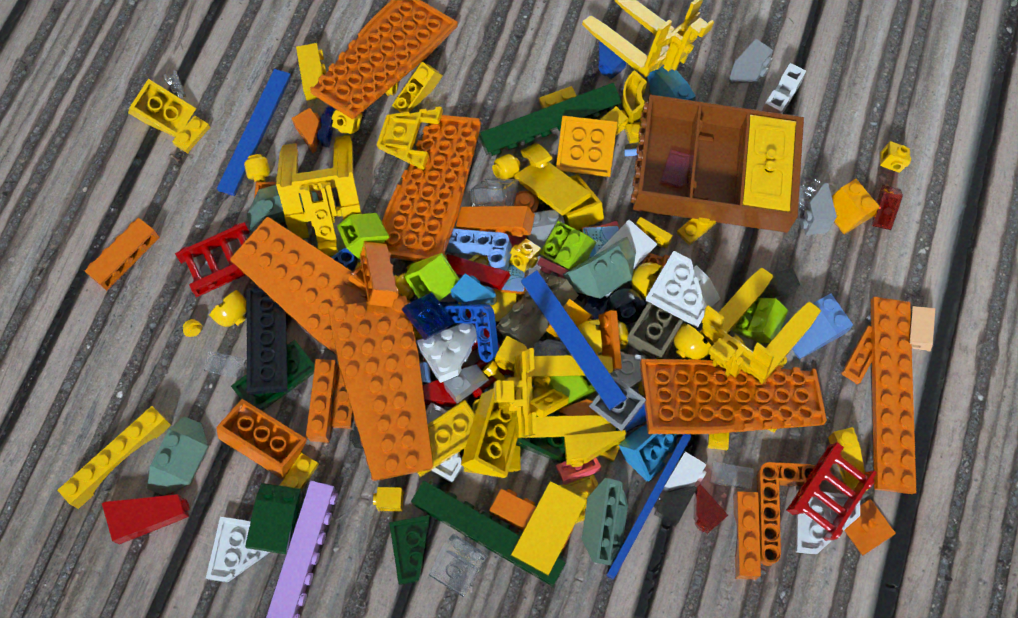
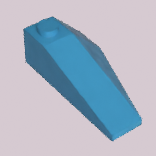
M663 65L658 70L656 69L649 73L647 78L651 95L695 101L696 95L677 70H670L668 72L663 68Z
M646 424L631 433L619 444L625 461L649 482L662 470L665 465L663 461L668 453L672 454L675 449L673 447L674 443L683 434H648Z

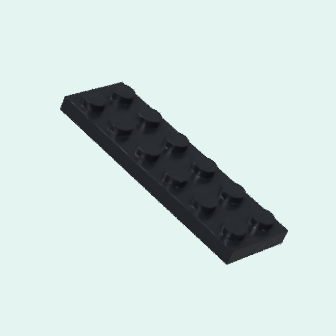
M247 287V394L288 392L287 313L259 287Z

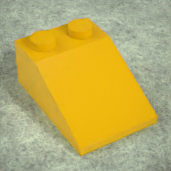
M148 79L129 107L128 113L143 123L176 137L186 126L196 108Z
M579 174L571 176L570 178L590 192L591 197L564 214V223L576 230H580L582 227H587L604 220L602 202Z

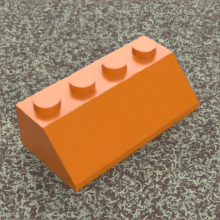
M241 399L217 426L218 439L281 479L289 472L307 441L305 437L244 399Z

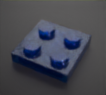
M432 292L402 308V311L424 340L450 328L455 323Z

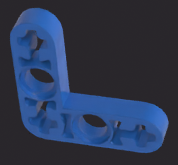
M452 304L446 306L443 310L444 319L449 323L475 324L480 358L484 362L495 360L499 349L493 308L487 304ZM466 309H469L471 312L470 319L466 316ZM451 312H452V313H457V312H459L458 315H456V316H454L453 314H451ZM484 328L489 331V338L485 337L483 333Z

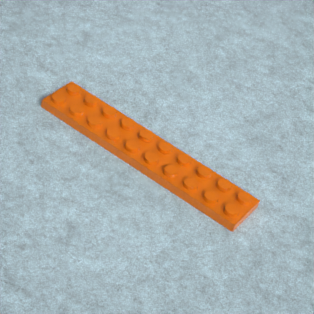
M873 297L871 298L874 471L877 472L874 477V490L915 494L916 466L912 344H909L911 333L910 302Z

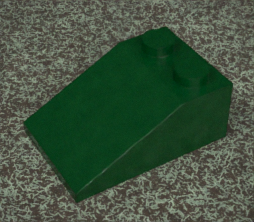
M564 437L517 438L516 445L525 450L559 463L566 461Z
M261 483L255 499L245 545L247 549L287 554L303 505L301 489Z

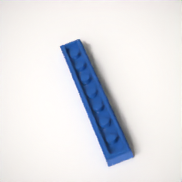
M277 69L273 70L217 187L219 192L232 196L236 195L246 174L244 162L249 156L255 155L291 79L290 73Z
M536 270L522 279V285L609 411L627 400L539 272Z
M691 434L682 435L607 573V577L612 580L615 579L687 446Z

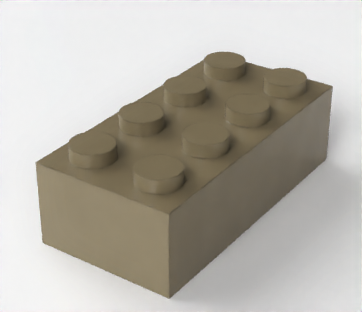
M547 273L541 275L563 307L569 299L574 301L579 296L567 279ZM526 291L521 300L513 305L511 311L501 318L496 326V330L504 339L506 336H509L525 344L529 349L544 335L550 324Z
M649 302L629 333L627 345L652 359H662L672 344L678 329L685 321Z

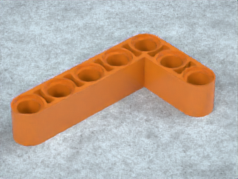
M767 462L757 471L761 564L772 566L781 557L779 485L802 486L807 479L804 472L811 473L815 465ZM763 470H769L772 473V477H766L763 474ZM785 470L791 472L792 479L785 477ZM764 489L772 492V498L764 495ZM764 510H770L773 513V518H767L764 515ZM765 530H770L773 533V539H768L765 536ZM765 551H771L774 554V560H768L765 556Z

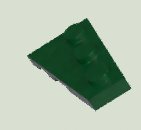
M430 515L389 522L399 585L420 581Z

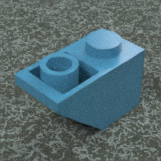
M466 273L451 289L452 298L460 304L494 305L496 303L495 291L488 286L484 287L476 277L468 276Z

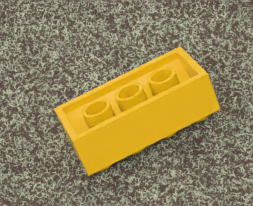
M494 388L481 394L460 465L477 474L506 478L517 442V424L514 413L503 414V408H499V403L495 402Z

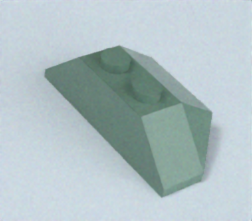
M276 185L258 190L247 213L251 232L255 231L266 217L271 218L278 224L285 222L284 211ZM311 191L313 201H319L318 194ZM299 193L300 199H301V203H302V207H303V211L305 212L304 206H303V202H302V198H301V194Z
M625 237L563 275L577 293L602 298L632 280L636 253L628 237Z
M183 416L169 428L150 465L148 490L167 496L191 484L209 448L202 423Z
M604 478L587 498L582 541L592 561L595 563L611 565L623 545L628 504L621 481Z

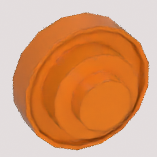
M524 190L514 195L511 206H528L533 213H536L539 201L532 192Z

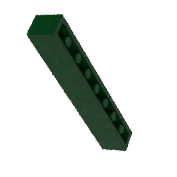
M613 82L482 131L479 134V138L486 156L491 154L493 157L501 154V150L505 148L512 150L517 148L521 142L527 144L535 141L537 136L541 135L543 138L551 135L553 130L558 129V131H561L562 116L579 118L591 116V119L601 116V112L606 110L609 112L622 102Z
M423 480L411 500L413 506L554 588L566 566V562L563 561L564 558L561 555L558 556L549 576L511 556L522 535L521 532L517 531V533L510 531V526L500 521L497 523L491 520L493 517L484 511L479 513L474 510L475 506L467 501L462 503L457 500V496L452 492L447 491L445 493L439 489L440 486L435 482L429 481L428 483Z

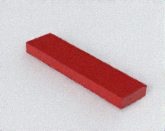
M450 254L446 255L448 263L458 278H461L466 273L468 276L476 277L482 285L501 290L511 276L509 271Z

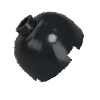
M631 288L616 290L607 301V312L610 310L617 311V319L626 325L638 320L641 312L646 308V303L642 296Z

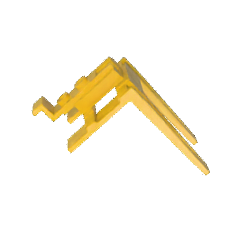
M614 0L625 12L655 35L647 56L593 16L587 17L582 22V25L594 37L644 77H648L650 72L658 70L663 65V68L668 72L670 70L676 71L680 62L683 64L686 62L688 54L694 48L693 42L697 37L706 35L711 31L714 24L713 20L707 23L702 18H699V9L703 0L691 2L684 22L676 28L671 26L672 21L670 19L665 22L637 0Z
M350 135L335 138L333 168L298 173L299 154L297 144L283 145L279 153L276 186L288 230L302 239L309 238L306 222L311 221L315 229L318 249L329 257L334 256L338 253L337 238L333 224L335 223V217L343 216V220H345L351 214H362L353 174V145ZM335 187L340 202L338 207L335 205L332 188ZM321 190L323 200L313 201L311 191ZM299 193L301 194V198H302V202H303V206H304L305 212L303 211V207H302V203H301V199H300Z
M760 268L742 285L719 313L709 305L705 308V314L702 318L703 326L700 333L704 336V339L712 344L708 353L711 355L710 359L713 360V366L716 367L718 364L725 368L726 376L731 374L736 377L743 370L745 373L752 374L763 384L810 329L821 310L811 302H807L795 313L766 348L757 342L754 351H752L736 338L731 337L728 334L729 331L760 297L773 279L771 273L764 268Z
M529 348L526 351L520 352L519 356L513 357L514 377L494 382L495 402L499 403V408H503V414L514 413L516 418V438L564 437L565 435L616 431L614 425L598 415L546 416L541 418L536 417V412L530 411L529 402L533 400L532 377L585 376L571 355L534 356V348ZM598 356L607 371L612 373V357Z

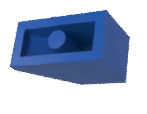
M599 41V71L603 76H607L612 80L626 68V62Z

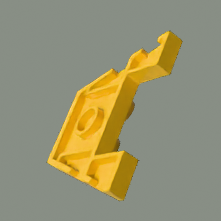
M435 107L434 110L428 111L420 109L416 113H409L408 111L386 115L376 144L378 149L424 170L429 157L428 152L412 149L421 122L439 124L443 113L442 107Z

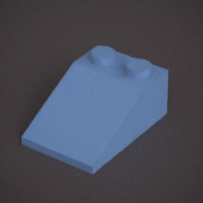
M831 293L813 303L821 312L810 329L792 349L798 359L843 336L852 328V322ZM789 320L783 323L782 328L788 323Z

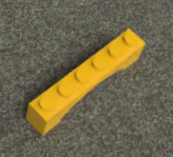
M151 406L57 491L70 505L79 509L94 496L93 493L115 467L138 448L154 438L157 439L171 424L158 410Z

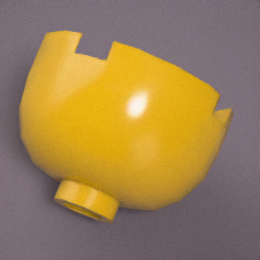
M647 262L633 270L631 287L644 300H646L648 293L663 270V266Z
M235 290L225 297L223 302L210 312L209 316L220 326L231 327L234 324L239 326L246 320L244 315L247 313V301L238 290Z
M599 319L581 323L578 326L579 331L595 354L602 356L600 353L602 352L601 330H599V326H596L600 325Z
M685 323L680 326L674 337V345L678 349L676 354L682 359L701 360L709 354V348L712 345L709 342L705 344L704 336L691 325H686Z

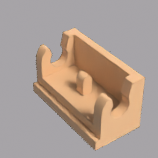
M913 306L909 343L912 344L913 349L931 351L935 308Z

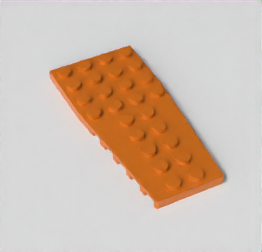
M391 0L358 33V38L348 44L349 48L345 52L342 51L336 63H332L329 66V71L318 78L319 82L314 87H310L311 94L349 118L355 119L425 60L458 27V22L421 0Z
M442 115L439 124L429 123L428 126L424 127V135L421 141L418 140L416 147L417 151L428 152L429 157L425 169L423 170L410 164L408 169L404 170L401 176L403 180L400 185L397 184L382 219V223L389 235V238L383 244H387L388 252L391 254L390 258L418 262L439 253L445 254L458 217L482 124L479 118Z
M269 217L264 219L230 258L232 263L269 295L274 302L282 307L289 316L295 319L303 329L337 356L328 308L368 302L367 293L348 280L353 273L351 270Z
M400 296L397 300H394L392 307L369 305L368 302L329 307L328 314L338 365L345 389L347 390L350 407L354 414V421L358 428L372 481L431 470L433 463L419 355L406 296Z
M641 359L640 361L643 395L646 399L644 404L648 434H716L824 425L827 421L816 369L803 371L799 367H793L791 370L781 369V366H777L765 382L761 384L756 377L747 372L745 373L743 370L736 377L731 374L726 376V369L718 364L716 367L713 366V361Z

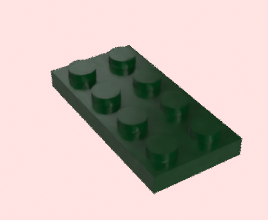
M295 339L287 344L289 392L314 374L315 365ZM247 374L231 385L240 399H244L261 411L288 393L248 395Z

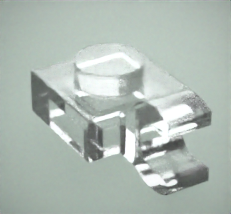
M174 70L170 76H167L165 73L164 79L170 85L172 92L177 93L180 99L186 97L177 71Z
M814 178L807 188L803 185L800 187L798 207L804 211L807 209L809 203L816 195L814 192L821 182Z

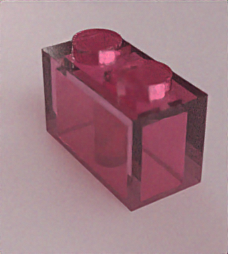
M671 150L660 183L681 190L682 186L686 187L687 178L685 177L689 167L690 155Z

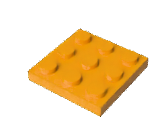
M562 116L556 168L568 173L611 177L617 122Z

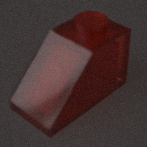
M882 185L876 202L880 207L874 215L872 226L887 230L892 229L903 198L901 189Z
M700 484L694 493L693 519L696 521L694 524L698 530L708 535L728 517V514Z

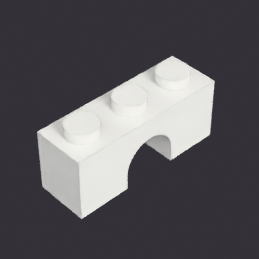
M790 63L782 75L776 90H773L766 101L763 111L783 114L802 83L806 70Z

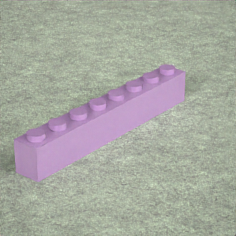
M310 481L266 618H300V614H298L300 607L304 606L307 598L305 591L307 585L310 586L313 579V573H311L313 565H316L319 560L320 553H318V549L325 541L326 533L324 530L326 525H329L331 522L332 513L330 511L332 505H335L338 499V493H336L337 490L334 486Z

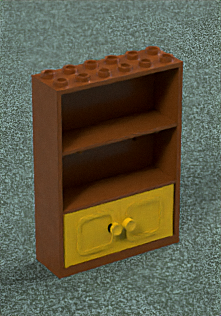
M649 95L648 102L644 101L640 117L641 126L638 134L640 139L637 144L636 153L638 155L634 167L636 172L632 183L634 189L630 200L633 203V210L691 219L707 218L718 223L788 233L798 218L804 117Z

